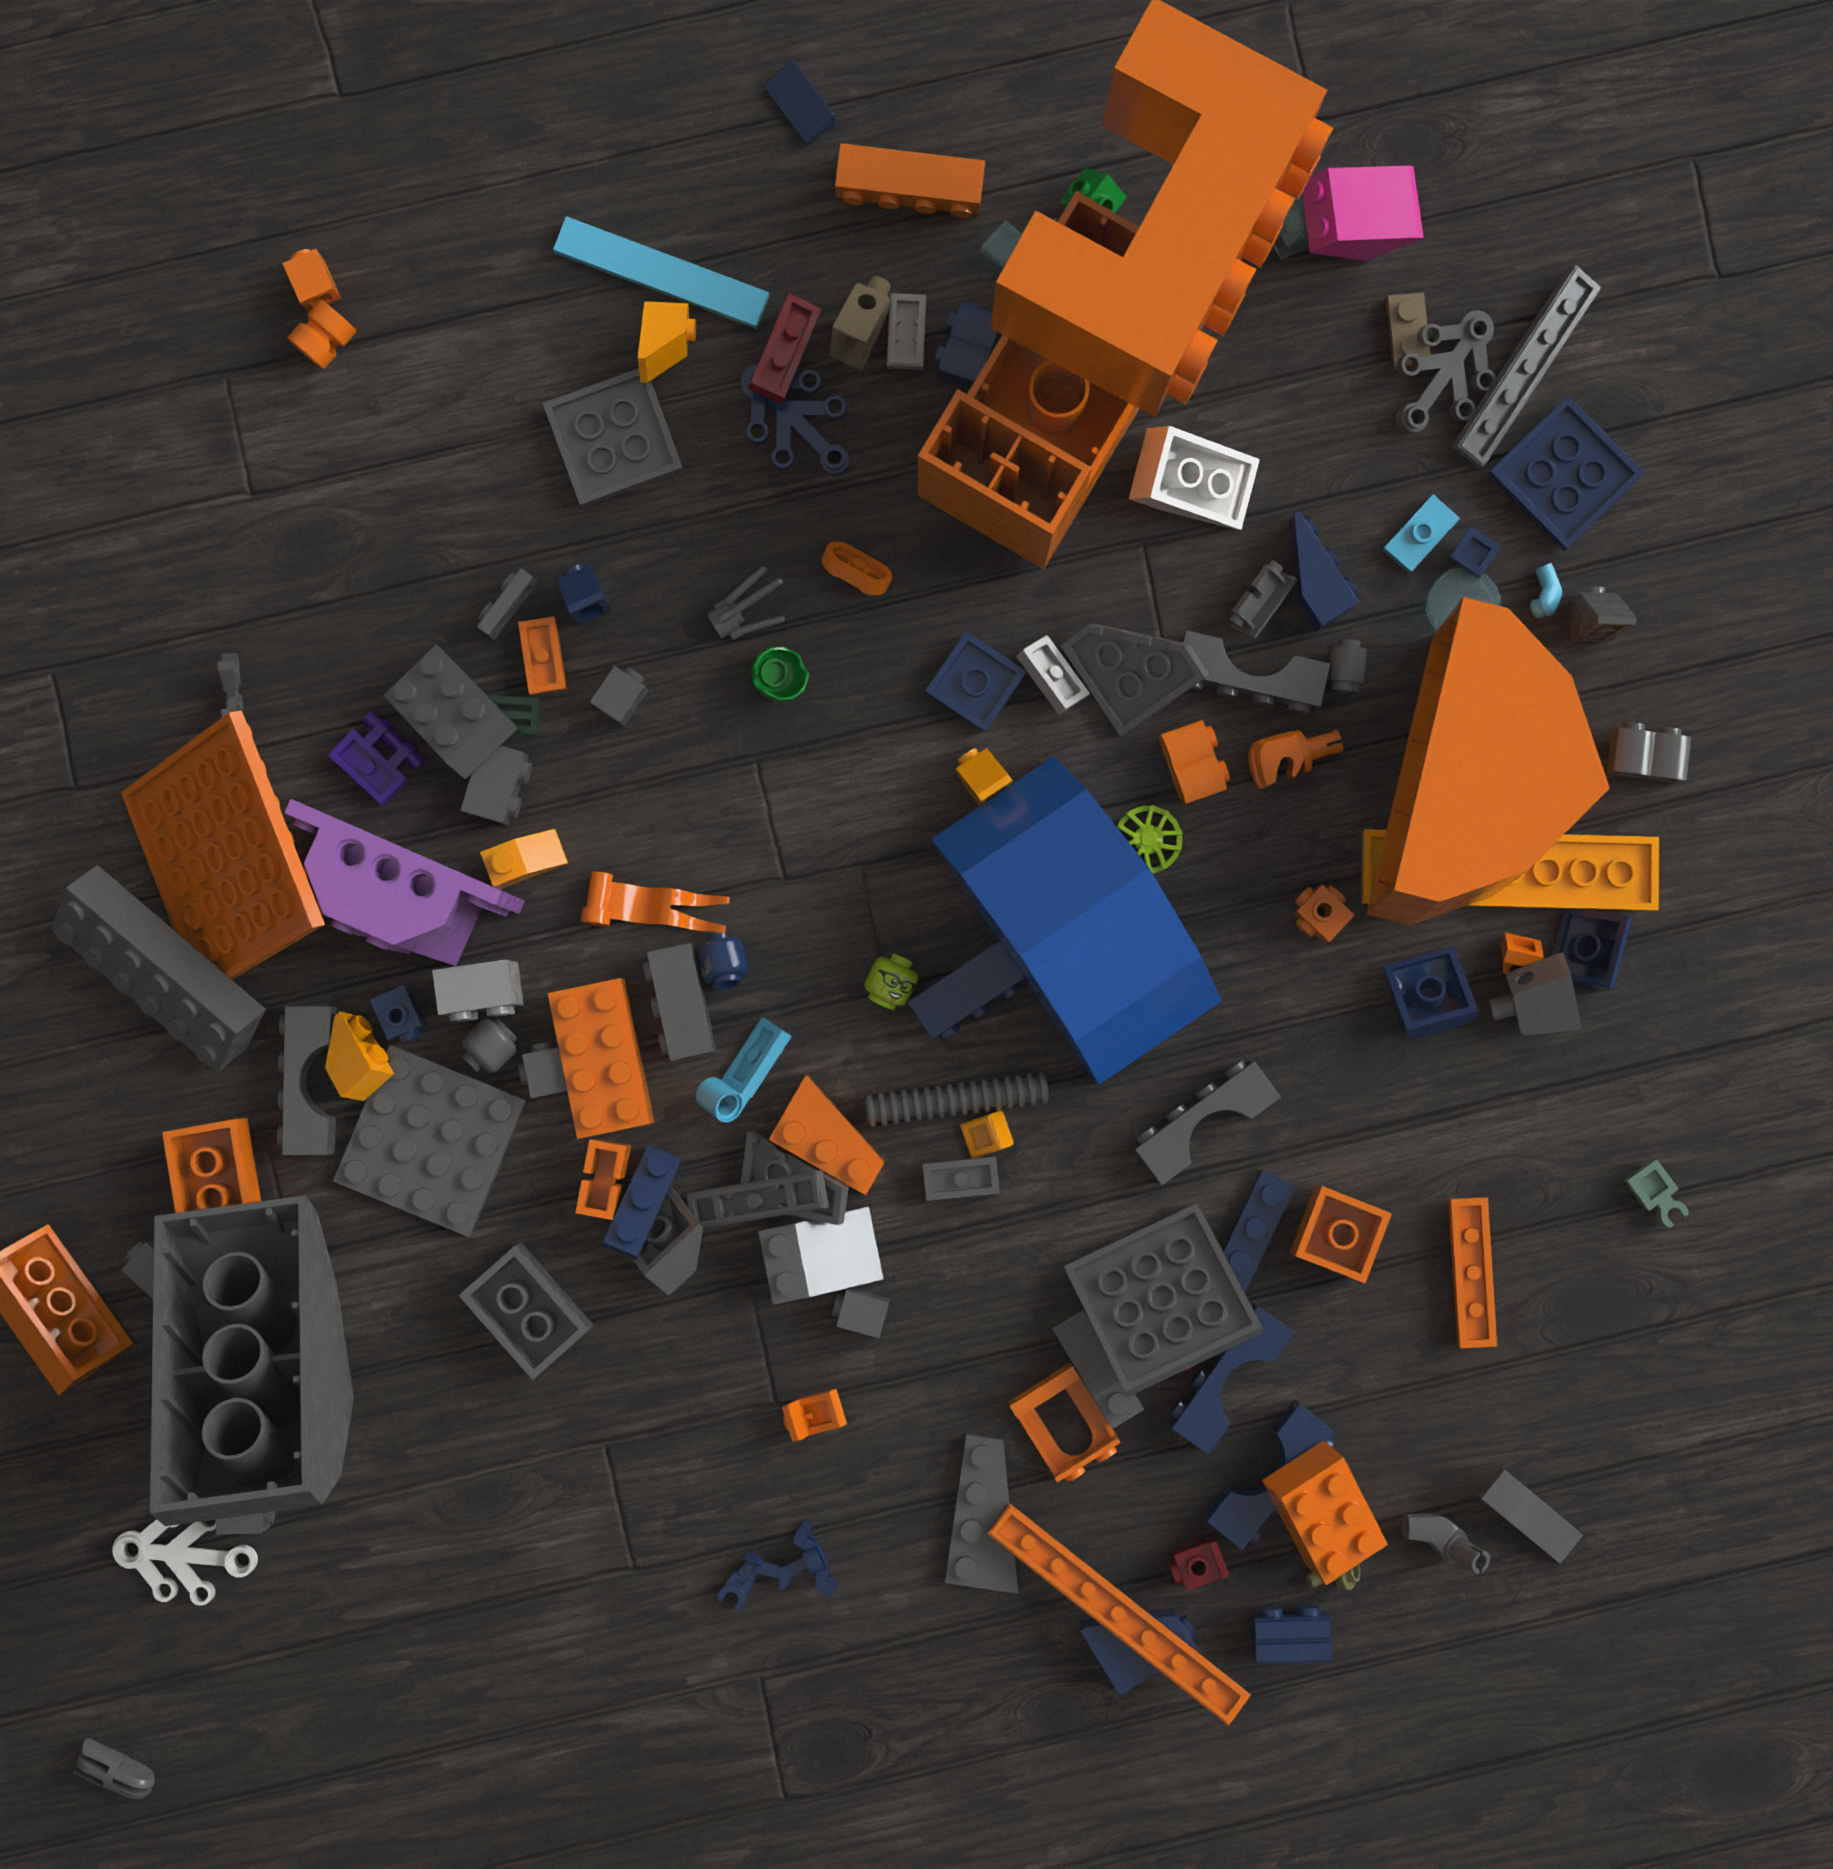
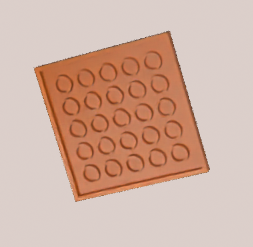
M242 710L227 713L121 792L174 931L231 980L325 925L321 916V908L310 888L307 872L300 862L294 846L293 836L286 826L280 810L279 800L274 795L266 774L265 764L260 759L252 738L251 728L246 723Z

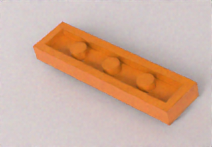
M1488 1197L1448 1199L1457 1347H1497Z

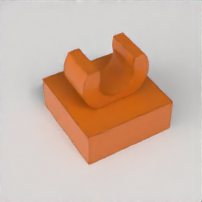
M1504 933L1501 942L1504 974L1507 975L1514 964L1524 967L1544 959L1541 940Z

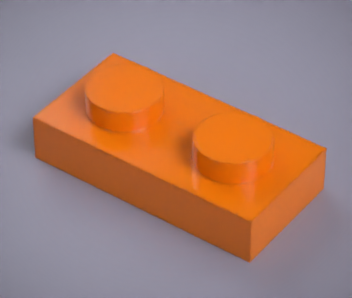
M553 616L518 622L529 694L535 696L566 691L567 685L556 618Z

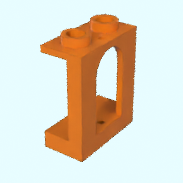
M1071 1362L1008 1401L1010 1408L1017 1419L1020 1420L1053 1473L1057 1483L1063 1479L1067 1483L1073 1481L1085 1472L1083 1466L1094 1459L1098 1463L1102 1462L1117 1452L1115 1446L1120 1443L1117 1435ZM1064 1389L1067 1390L1092 1432V1442L1089 1448L1079 1455H1069L1058 1447L1034 1409Z

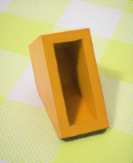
M644 301L638 351L640 382H650L687 357L689 341H695L696 319H689L688 303Z
M974 748L958 759L961 765L956 768L955 772L978 807L1009 787L1012 783L1008 773L987 748L981 752Z
M555 829L516 838L480 852L493 887L500 890L568 864Z

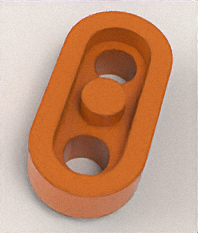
M835 541L829 543L821 559L828 573L857 587L866 595L884 594L892 580V573L887 566L844 542Z

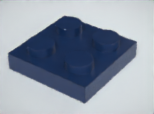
M965 631L925 690V693L986 733L1027 671L968 631Z

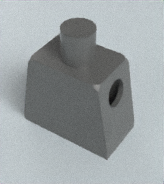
M1563 952L1509 972L1506 979L1510 994L1489 999L1494 1021L1515 1016L1520 1033L1523 1035L1582 1029L1572 977Z

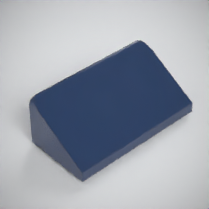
M793 59L786 63L764 86V89L806 145L836 125L834 113Z

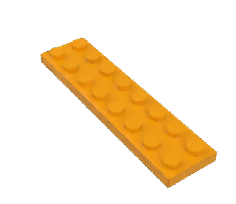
M1364 829L1362 831L1361 904H1369L1386 830ZM1564 834L1523 875L1492 897L1464 907L1658 911L1659 837Z

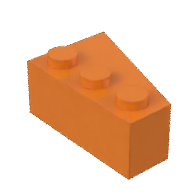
M805 1075L769 1138L770 1141L864 1195L869 1191L885 1162L809 1075Z

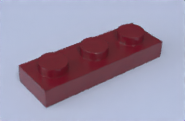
M788 293L747 389L779 404L782 403L821 312V308Z

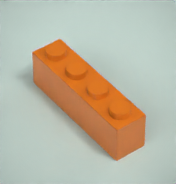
M840 143L835 182L836 198H840L844 203L851 205H861L865 201L878 203V206L885 209H898L900 206L914 207V210L920 213L931 214L935 213L936 210L949 211L955 217L969 218L972 214L979 215L985 160Z

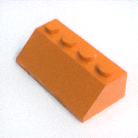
M49 1224L0 1251V1314L58 1396L92 1375L133 1344Z

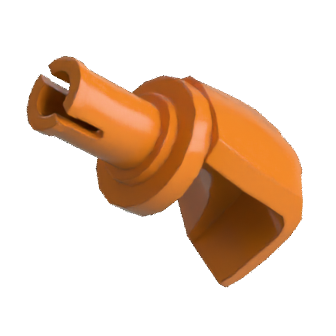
M1300 730L1253 742L1248 752V762L1255 785L1258 789H1264L1275 783L1277 769L1282 758H1286L1288 761L1287 778L1293 779L1299 771L1302 774L1310 772L1314 759L1342 753L1343 743L1327 746V743L1341 740L1339 732L1333 730L1332 732L1307 739Z

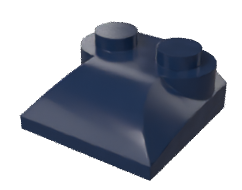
M1454 947L1383 966V971L1399 1015L1398 1024L1406 1036L1422 1038L1465 1025L1478 1016L1479 1010Z

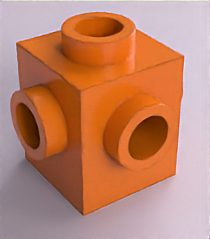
M1320 885L1314 890L1308 886L1294 901L1298 907L1292 913L1298 919L1295 925L1306 936L1311 938L1315 935L1324 944L1330 942L1354 917V914L1343 904L1346 898L1331 885L1328 888ZM1318 906L1324 911L1323 917L1317 913Z

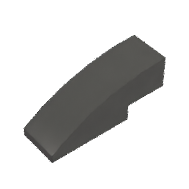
M1499 1465L1475 1493L1560 1564L1583 1536L1568 1521Z

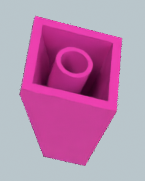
M1413 166L1327 168L1311 175L1302 192L1310 253L1369 261L1424 238Z

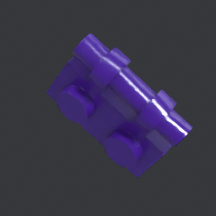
M371 711L363 719V723L371 731L363 737L355 729H352L328 756L375 800L385 806L409 780L399 771L403 764L408 763L415 771H418L426 763V760L417 752L418 747L411 741L406 742L393 730L394 725L386 718L381 719ZM382 740L395 751L389 760L375 748Z

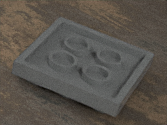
M639 368L543 403L581 508L684 471L652 382H640Z

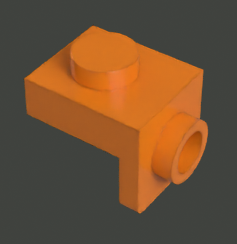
M836 1388L797 1398L782 1407L784 1425L789 1431L793 1442L800 1441L809 1435L838 1429L847 1424Z

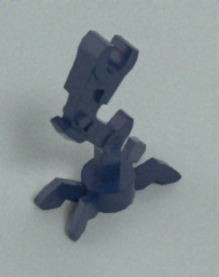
M805 1519L798 1528L793 1544L802 1548V1557L786 1565H779L763 1561L757 1554H745L744 1559L747 1562L739 1570L735 1569L719 1591L717 1600L721 1602L728 1592L735 1593L738 1596V1602L734 1610L738 1612L747 1601L757 1574L780 1579L779 1590H783L789 1584L792 1576L809 1569L813 1576L816 1575L815 1589L830 1596L835 1593L838 1581L834 1576H829L830 1568L825 1554L817 1543L816 1538L809 1534L812 1527L809 1520Z

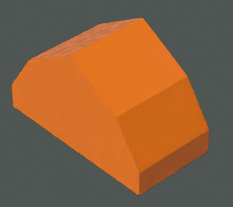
M1463 597L1432 636L1366 915L1410 926L1492 897L1527 872L1610 789L1572 676L1509 608Z

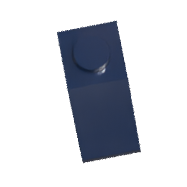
M583 564L573 566L563 572L564 577L557 580L566 606L579 626L613 611L591 565L586 567Z

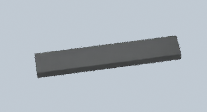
M1577 265L1569 266L1452 444L1455 450L1477 468L1485 466L1601 289Z

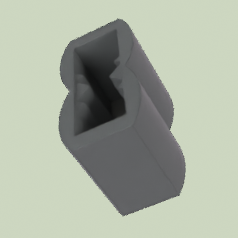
M1625 722L1622 728L1611 731L1606 774L1679 784L1687 781L1692 737L1681 735L1682 730L1678 728L1660 727L1659 732L1645 730V724Z

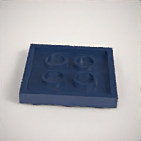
M1569 396L1488 473L1501 489L1563 551L1567 550L1645 474Z

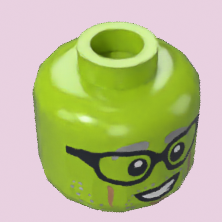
M893 953L890 959L878 957L864 983L865 989L869 992L868 999L891 1010H894L896 1006L907 1005L919 980L917 973L910 969L913 962L896 953Z

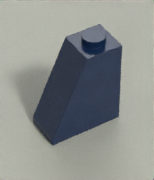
M1173 1608L1146 1611L1186 1644L1196 1649L1191 1637L1197 1633L1185 1614L1178 1617ZM1094 1618L1084 1619L1078 1623L1082 1635L1119 1695L1124 1694L1159 1672L1158 1669Z

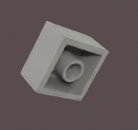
M506 959L432 970L438 1015L449 1016L450 1022L477 1020L478 1012L485 1011L487 1016L493 1017L515 1014L514 1007L524 1006L518 962Z

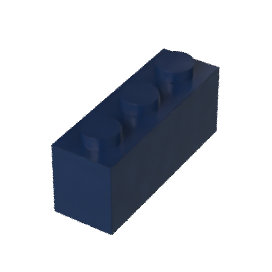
M999 941L910 1000L908 1004L930 1037L934 1039L939 1035L941 1040L944 1041L960 1030L957 1024L968 1015L974 1021L989 1011L991 1007L988 1002L998 995L1005 1000L1021 990L1022 987L1018 982L1025 977L1002 942Z

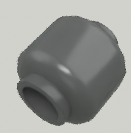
M487 1018L482 1019L462 1038V1046L467 1051L462 1058L476 1072L483 1067L486 1071L495 1073L516 1053L514 1042L517 1040V1037L498 1018L494 1021Z

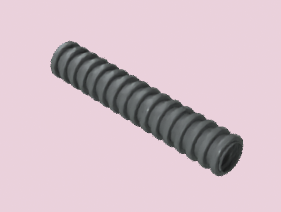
M1038 1072V1076H1032V1073H1028L1026 1078L1015 1075V1079H1009V1076H1006L1003 1081H998V1078H992V1082L988 1083L986 1079H983L980 1084L970 1081V1085L965 1086L963 1082H960L957 1087L947 1084V1088L942 1089L940 1085H937L935 1090H929V1087H924V1091L918 1092V1089L915 1088L912 1089V1093L901 1090V1094L897 1095L892 1091L889 1093V1096L878 1093V1097L872 1098V1094H869L867 1099H865L868 1124L871 1127H875L876 1123L882 1122V1126L887 1125V1121H893L894 1124H898L899 1120L902 1119L907 1123L910 1122V1118H916V1121H921V1117L927 1116L928 1120L933 1119V1115H939V1118H944V1114L950 1113L952 1117L956 1116V1112H962V1115H967V1111L973 1110L975 1114L979 1113V1109L990 1112V1108L996 1107L998 1111L1002 1110V1106L1013 1109L1015 1104H1019V1107H1024L1025 1103L1035 1106L1038 1101H1041L1042 1104H1047L1049 1093L1046 1075L1043 1072Z

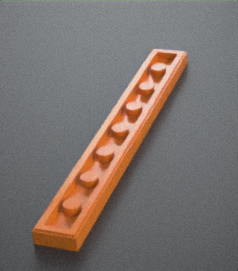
M1009 1504L987 1533L1228 1726L1251 1696V1694L1013 1505Z

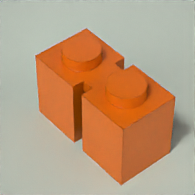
M597 1138L589 1139L583 1173H595L594 1179L586 1178L581 1181L575 1213L609 1220L614 1219L620 1206L623 1185L616 1183L617 1179L625 1178L631 1145Z

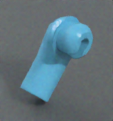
M1552 563L1535 570L1542 588L1539 598L1532 600L1530 603L1531 612L1536 618H1542L1545 615L1551 616L1555 613L1562 597V588Z

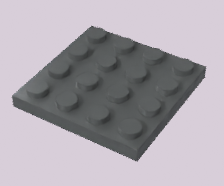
M389 1045L386 1053L389 1058L388 1063L394 1075L367 1098L333 1182L471 1237L528 1100L395 1045Z
M1197 1203L1064 1266L1127 1397L1264 1333L1259 1319Z

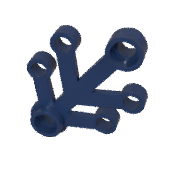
M758 364L746 368L742 373L740 384L743 393L751 399V422L746 429L749 441L760 445L765 443L769 437L768 427L764 423L767 401L777 411L776 449L772 453V461L777 469L788 470L794 464V455L791 450L792 427L821 456V467L826 474L833 477L843 475L848 470L850 464L846 449L840 445H831L803 416H827L832 420H839L846 414L844 399L836 395L830 396L826 401H796L784 398L782 403L779 404L747 389ZM805 370L801 375L793 376L788 390H802L806 394H815L821 387L820 376L814 370ZM814 377L817 383L814 387L808 388L803 384L804 379ZM837 402L841 404L842 410L839 413H831L828 409L829 405ZM753 428H763L765 431L764 435L760 438H754L751 435ZM783 452L789 454L790 459L787 463L780 464L777 462L778 454ZM830 454H839L842 457L841 461L838 464L829 463L828 457Z

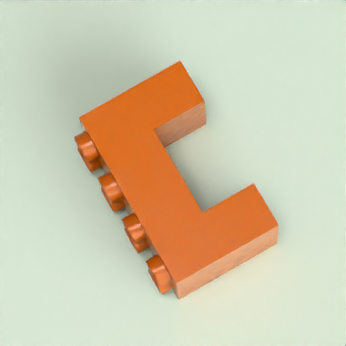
M1151 0L1114 67L1102 127L1173 164V167L1123 257L1035 210L996 281L991 329L1156 417L1167 395L1186 405L1205 371L1208 359L1218 342L1217 339L1202 332L1204 327L1224 336L1257 270L1241 261L1242 258L1261 268L1284 225L1283 222L1295 199H1299L1321 157L1320 154L1334 129L1316 119L1328 90L1160 0Z
M1077 190L1058 220V223L1121 257L1126 253L1139 229L1137 225ZM1002 335L968 394L957 389L918 454V496L1038 567L1045 569L1139 411V408Z

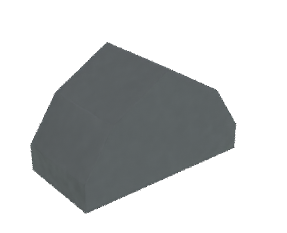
M303 1195L155 1216L150 1514L164 1526L322 1505L341 1477L354 1395L338 1287L318 1212L307 1196Z

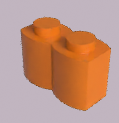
M1203 720L1161 734L1158 737L1182 806L1227 790L1226 782L1230 781V776L1223 760L1218 762L1213 748L1217 747L1218 743L1211 726L1206 727Z

